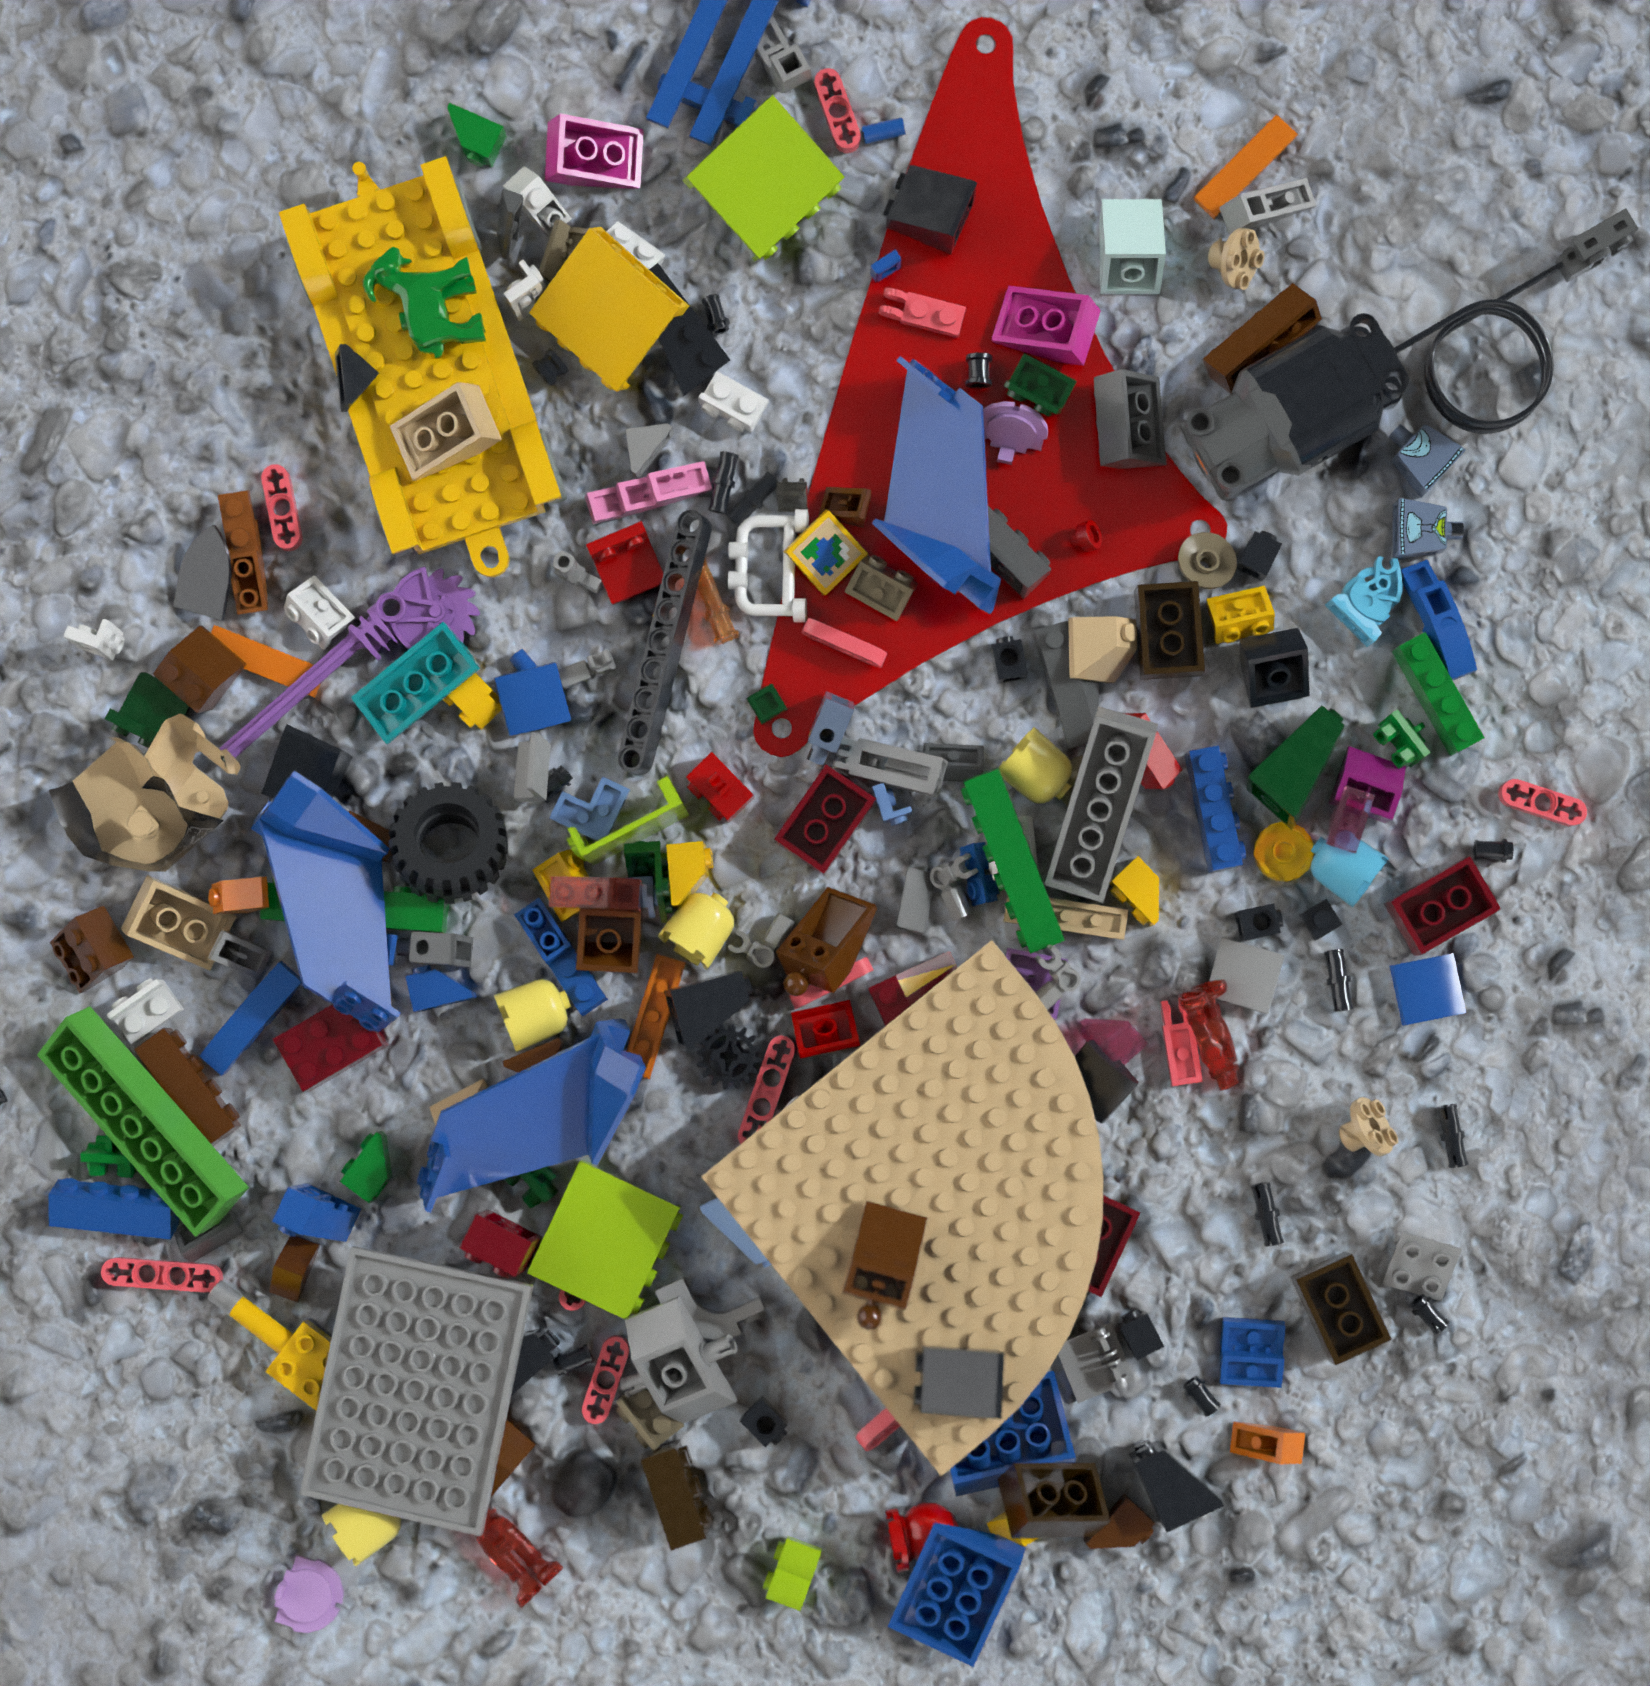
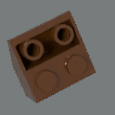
M104 906L74 917L50 941L55 956L62 962L68 973L69 980L76 986L80 994L120 971L134 958Z

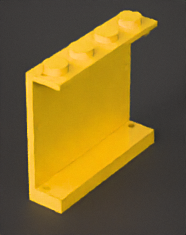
M602 227L589 228L532 307L529 314L536 319L535 323L538 327L546 332H551L557 338V343L563 349L569 352L572 351L579 358V363L585 369L594 371L600 376L601 383L606 388L617 392L629 388L630 385L626 382L671 320L676 316L683 315L689 305Z

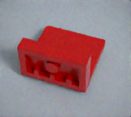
M642 521L586 544L611 604L615 605L661 585L664 573Z

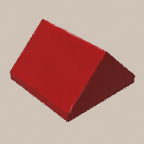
M850 1000L791 1012L800 1059L860 1046Z

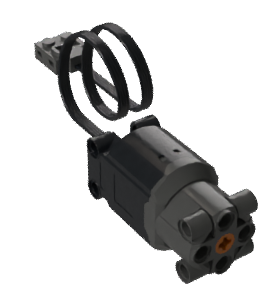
M1627 208L1573 238L1570 241L1572 247L1565 249L1563 254L1559 255L1555 261L1556 265L1497 299L1482 300L1465 306L1396 347H1393L1385 336L1376 319L1368 313L1356 315L1352 318L1350 325L1340 331L1318 325L1241 370L1230 395L1206 409L1196 408L1188 414L1187 420L1179 426L1186 443L1193 451L1197 465L1205 478L1211 482L1216 495L1222 501L1236 499L1241 491L1276 471L1297 476L1303 474L1379 429L1383 410L1393 409L1399 403L1402 394L1409 384L1408 374L1400 362L1397 353L1440 328L1442 329L1434 339L1424 364L1425 386L1435 408L1450 423L1471 433L1492 434L1514 427L1526 419L1546 396L1553 378L1554 359L1549 339L1539 322L1524 308L1506 300L1560 270L1565 281L1569 282L1579 275L1594 269L1605 262L1610 255L1614 257L1628 248L1627 245L1633 241L1632 236L1639 228ZM1480 315L1500 316L1520 327L1532 341L1541 365V383L1534 402L1522 412L1497 421L1475 419L1454 407L1441 391L1434 370V357L1438 344L1451 332ZM1360 323L1368 325L1371 333L1368 329L1356 325Z

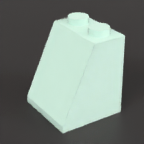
M1102 199L1099 220L1100 294H1160L1166 257L1162 199Z

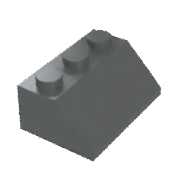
M1124 369L1094 377L1096 425L1098 428L1101 466L1126 469L1166 465L1159 377Z
M988 506L991 567L1025 599L1050 574L1051 568L1048 566L1050 561L1042 552L1038 550L1035 553L1027 545L1029 540L1018 529L1013 531L1006 524L1008 519L997 508L992 510Z

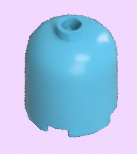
M1337 831L1332 833L1327 839L1320 837L1311 849V852L1315 855L1311 861L1310 870L1317 881L1348 905L1354 907L1389 858L1347 831Z

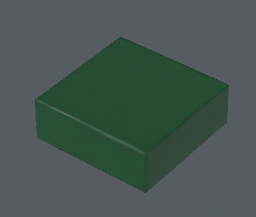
M772 683L746 698L761 725L788 710Z

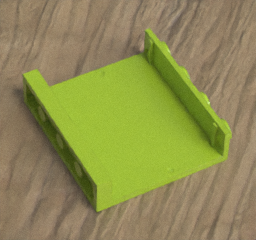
M772 95L682 181L689 189L694 187L753 252L754 256L752 259L754 261L759 260L761 257L766 261L778 250L775 244L782 237L788 240L799 230L797 223L804 216L809 220L821 208L818 203L825 196L831 199L842 188L839 183L845 176Z
M666 776L657 781L668 802L667 805L589 845L586 837L579 834L576 827L573 828L571 826L567 828L571 836L566 838L574 855H577L583 862L588 861L594 866L623 851V844L642 841L689 816L669 777Z
M580 1160L527 1273L618 1317L626 1319L631 1314L634 1315L640 1311L644 1302L640 1294L644 1286L650 1288L658 1272L653 1269L657 1258L663 1260L671 1243L667 1242L666 1239L670 1230L676 1232L684 1215L679 1213L682 1206L674 1205L594 1167L593 1164L585 1160Z

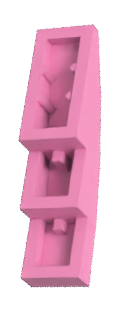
M702 461L648 473L646 477L620 482L615 487L588 492L585 495V500L592 523L597 524L679 502L712 491L713 488L705 462Z

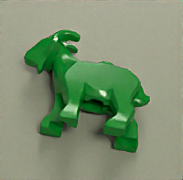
M392 247L379 257L365 274L363 288L372 302H376L374 294L376 284L381 285L401 298L404 312L399 313L402 330H408L411 340L420 352L434 354L435 359H438L443 355L444 344L447 342L467 344L486 341L481 313L473 315L466 323L457 324L449 321L445 303L446 300L453 297L477 293L468 257L462 258L453 267L438 272H401V268L412 263V260L403 258L399 249Z

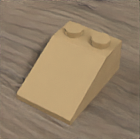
M457 382L390 426L413 481L476 456L502 440L479 385Z
M146 875L121 930L131 938L210 971L215 961L209 959L208 956L221 930L230 931L236 915L213 914V907L209 905V902Z

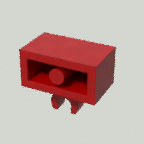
M713 752L686 776V779L690 782L687 789L698 800L703 796L711 804L707 809L718 821L725 818L729 823L755 798L753 793Z

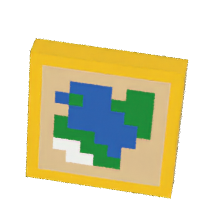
M825 510L783 551L823 595H827L868 554L829 510Z

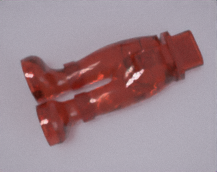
M1224 979L1212 980L1191 988L1192 991L1183 992L1178 996L1180 1007L1188 1014L1186 1019L1196 1038L1201 1060L1208 1067L1211 1079H1216L1220 1091L1227 1090L1239 1083L1236 1074L1239 1066L1238 1064H1233L1237 1061L1233 1039L1221 1015L1220 1006L1216 1004V999L1225 994L1228 989Z
M488 1508L483 1534L481 1536L475 1535L488 1558L509 1577L513 1584L517 1583L519 1591L515 1601L520 1608H523L564 1567L558 1561H547L541 1558L543 1554L533 1546L526 1535L513 1522L498 1514L495 1508L492 1510ZM511 1550L515 1551L525 1561V1564L533 1569L541 1584L512 1555Z

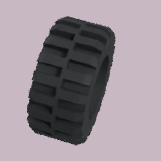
M443 782L434 783L435 788L427 790L426 786L418 789V796L415 798L409 795L403 801L404 809L397 808L393 815L395 823H391L389 828V847L396 872L399 873L400 880L405 886L411 885L412 892L417 896L421 897L425 893L428 901L435 903L438 902L439 898L445 899V904H455V899L463 898V901L466 902L472 900L473 893L478 892L479 895H482L488 891L487 883L495 884L500 878L499 870H504L507 862L506 854H508L505 821L502 819V813L498 806H493L492 799L487 794L479 796L477 788L469 785L467 789H464L459 782H452L451 786H444ZM443 824H461L477 834V845L469 855L459 861L451 863L436 862L426 857L420 850V844L426 834Z

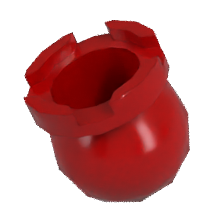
M923 1502L911 1507L904 1516L902 1514L899 1515L898 1508L885 1510L886 1520L893 1519V1521L888 1522V1532L894 1561L901 1559L900 1563H896L897 1572L909 1571V1562L911 1563L913 1560L917 1562L934 1522L960 1527L955 1515L947 1507L935 1502Z

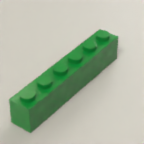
M999 767L965 779V787L960 790L966 805L972 804L977 816L971 817L977 834L984 833L987 844L983 846L988 862L994 861L999 873L994 874V878L999 891L1006 890L1010 900L1005 902V906L1010 919L1017 918L1020 930L1016 931V935L1021 947H1028L1031 954L1047 948L1049 944L1053 946L1065 941Z
M273 878L272 883L267 882L269 907L260 910V919L285 921ZM393 886V892L384 891L386 929L446 933L449 904H445V899L439 898L437 903L428 901L425 893L419 897L411 893L410 887Z

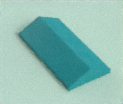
M442 622L354 694L351 699L385 744L388 745L476 673L480 667L468 648L449 626Z

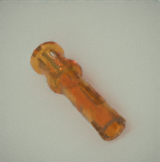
M705 558L697 589L706 609L704 618L707 622H710L715 635L713 641L715 645H720L736 639L740 636V633L733 626L729 616L731 610L726 604H723Z

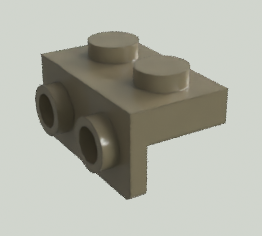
M555 220L539 269L540 274L549 283L553 280L589 228L570 227L562 220Z

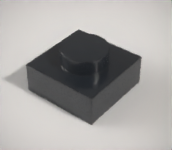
M1327 899L1299 915L1315 941L1343 925Z

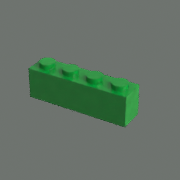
M1426 632L1391 651L1449 756L1485 738Z

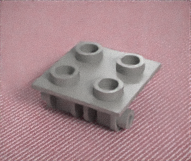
M1407 1231L1397 1232L1394 1239L1396 1248L1382 1284L1418 1295L1424 1294L1426 1297L1430 1296L1432 1299L1442 1301L1462 1248L1438 1242L1434 1239H1428L1424 1236L1414 1235Z
M1111 1322L1066 1340L1058 1354L1077 1403L1115 1388L1116 1390L1128 1386L1127 1383L1135 1380Z

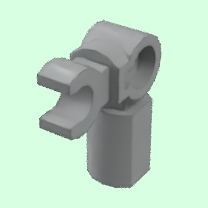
M562 550L555 555L553 560L554 574L575 586L580 584L598 594L603 585L602 580L586 573V569L579 565L574 556Z
M603 650L588 656V662L583 660L559 669L563 688L568 689L593 679L592 675L594 674L595 677H600L615 671L617 668L611 652Z
M968 853L956 858L955 861L945 862L934 867L930 872L932 884L936 888L942 889L943 893H941V896L953 921L973 913L961 885L958 886L957 881L960 879H967L978 872L977 868L973 870L966 868L965 861L972 857Z
M777 913L763 938L766 940L764 945L758 941L752 943L746 933L736 931L735 934L742 937L743 945L736 948L729 944L728 948L735 954H747L746 959L753 962L759 968L769 969L776 962V949L787 939L795 922Z
M1050 944L1047 946L1052 952L1050 960L1044 961L1039 955L1035 957L1039 965L1045 969H1050L1049 974L1054 979L1052 982L1047 981L1035 992L1047 1010L1063 997L1062 993L1064 991H1074L1081 982L1079 973L1066 960H1061L1060 951Z

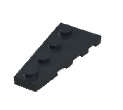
M659 263L649 269L688 304ZM690 305L683 315L676 316L671 320L658 338L682 396H685L730 361V358Z

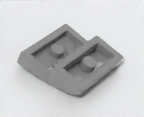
M1221 938L1205 996L1268 1014L1285 956L1248 944Z

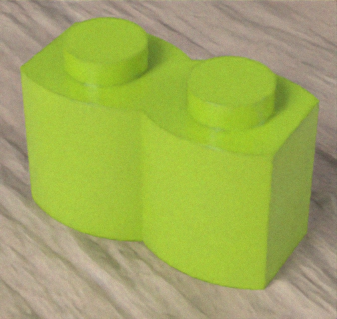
M788 1535L785 1543L779 1541L773 1559L778 1560L774 1572L768 1570L762 1589L767 1590L766 1599L801 1611L822 1548Z

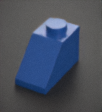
M430 965L412 969V975L405 976L413 1012H422L477 998L476 992L440 970H431Z

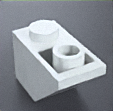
M525 166L503 185L504 189L523 195L522 211L548 238L550 237L555 220H562L566 224L571 220V217L539 175Z

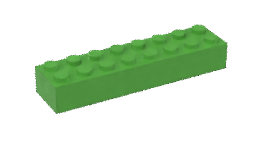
M91 1006L65 1017L37 1056L195 1237L217 1225L249 1189L247 1184Z

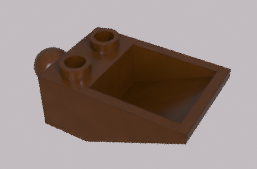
M827 887L776 951L787 975L784 980V988L787 993L792 996H800L807 991L808 984H811L834 994L854 966L876 913V904Z
M866 1201L842 1291L844 1295L867 1301L866 1305L862 1306L857 1313V1322L863 1329L874 1330L881 1324L882 1313L879 1309V1304L902 1311L906 1309L928 1217ZM857 1277H864L867 1280L865 1288L860 1289L856 1286L855 1280ZM894 1285L897 1288L898 1293L895 1297L887 1295V1286Z

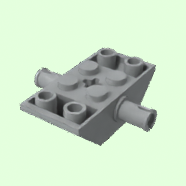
M680 1296L625 1319L631 1358L638 1373L624 1377L620 1381L622 1391L629 1388L624 1393L627 1397L648 1389L661 1413L683 1424L736 1403L737 1398L716 1360L737 1353L735 1341L729 1343V1341L733 1340V1337L728 1334L707 1344Z

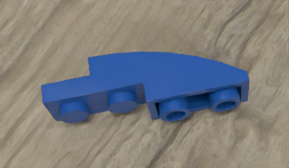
M1428 560L1401 569L1402 583L1425 625L1422 632H1426L1452 680L1476 672L1477 666L1469 637L1445 581L1438 580Z
M537 898L514 914L582 1016H585L608 1000L591 971L576 970L577 950L540 898Z

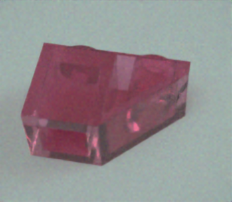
M1084 1018L1078 1022L1081 1026L1078 1032L1086 1041L1094 1040L1113 1062L1120 1060L1124 1066L1148 1045L1147 1041L1129 1021Z

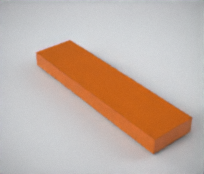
M1276 114L1194 196L1193 200L1215 220L1221 214L1219 207L1240 195L1297 138L1298 134Z
M214 625L211 633L247 664L244 670L286 687L292 685L314 665ZM321 683L308 695L315 698Z
M656 954L626 1050L627 1052L641 1055L646 1067L642 1077L648 1079L651 1078L670 1017L664 990L680 985L686 962Z

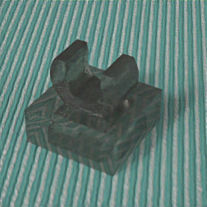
M784 478L782 482H777L778 512H795L796 509H808V489L804 478H799V482H788V478Z

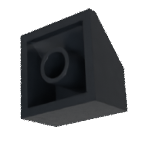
M1299 628L1239 639L1240 664L1251 708L1310 696L1308 647Z

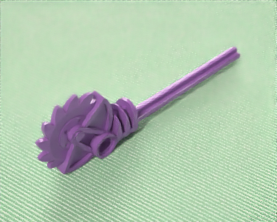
M426 567L412 571L398 583L393 592L385 593L379 597L377 602L367 610L370 615L367 619L360 616L361 624L358 627L352 624L349 625V633L342 641L219 749H227L234 758L239 756L361 648H367L379 661L382 657L378 651L383 646L390 651L386 643L393 639L398 644L394 636H397L400 642L410 649L442 622H445L463 643L464 631L470 635L475 634V627L469 616L480 615L478 608L468 601V599L476 595V592L469 588L458 587L463 580L462 576L455 575L443 579V568L434 571L429 578ZM392 600L397 601L400 604L399 613L395 616H387L384 613L385 604Z

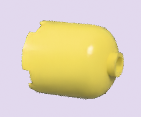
M1035 727L1021 739L1012 750L1013 753L999 766L1003 780L1033 803L1043 804L1049 802L1054 797L1060 800L1071 787L1067 783L1072 775L1073 767L1071 761Z
M714 892L711 896L705 893L690 894L661 930L658 937L664 943L669 939L676 945L673 951L696 966L701 962L702 967L707 970L734 927V917L730 910L726 908L728 901Z
M535 980L494 995L516 1052L560 1033L567 1025L566 1009L571 1007L565 990L559 992L556 986L549 980Z
M337 1504L322 1514L324 1523L326 1525L331 1523L337 1531L332 1536L346 1558L348 1560L353 1559L352 1562L355 1567L390 1542L399 1533L401 1528V1518L342 1504Z

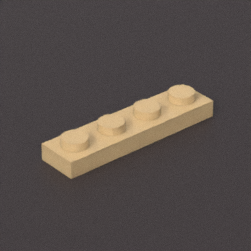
M1049 898L1062 931L1118 940L1125 939L1129 910ZM1005 906L1003 922L1018 924L1017 918L1010 919Z

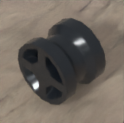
M551 348L545 351V356L541 360H535L532 363L534 369L549 386H553L556 383V378L559 375H565L569 372L567 366Z

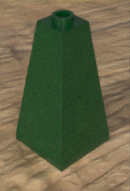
M1322 705L1248 776L1247 791L1291 830L1296 826L1344 731L1345 725L1342 723L1343 718L1332 708L1327 710Z

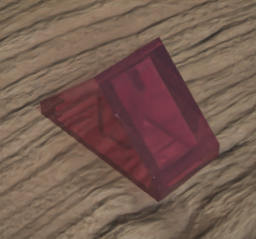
M1344 786L1330 818L1326 845L1356 854L1375 797L1374 794Z

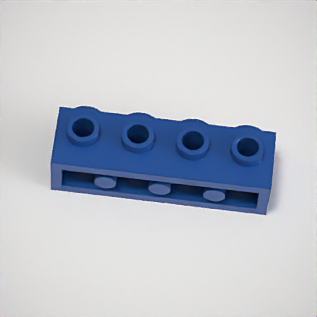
M1219 745L1188 751L1184 756L1208 873L1238 868L1243 865L1242 859H1246V850L1243 841H1238L1236 830L1240 829V821L1237 811L1232 812L1230 800L1234 799V791L1231 782H1226L1224 770H1228L1225 752L1220 753Z
M73 1178L58 1179L48 1194L49 1226L171 1240L179 1225L178 1216L154 1189L138 1188L135 1185H109L101 1181L93 1183L81 1182Z

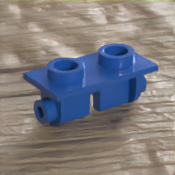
M985 842L971 843L959 848L960 856L967 853L972 856L965 861L966 868L968 870L978 869L977 874L966 879V891L971 899L972 907L998 901L997 895L1000 894L992 874L985 875L984 870L989 869V862L983 846L986 845Z

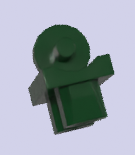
M550 1166L505 1178V1181L512 1187L522 1179L527 1183L530 1188L521 1197L529 1208H533L541 1202H547L559 1192L551 1182L556 1175L549 1168Z

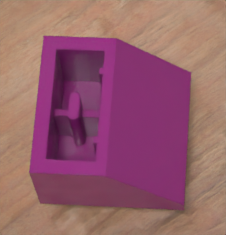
M1348 746L1328 803L1382 823H1388L1394 818L1403 792L1406 766L1399 769L1390 760Z

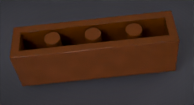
M1294 283L1289 285L1202 359L1209 378L1231 394L1241 370L1305 334L1322 320L1316 299Z
M163 1028L134 1050L162 1089L214 1147L241 1127L237 1120L240 1118V1115L232 1104L228 1103L226 1105L220 1096L222 1090L216 1081L212 1078L208 1080L202 1070L205 1067L198 1056L195 1054L190 1055L185 1048L187 1041L177 1029L173 1031L172 1028Z

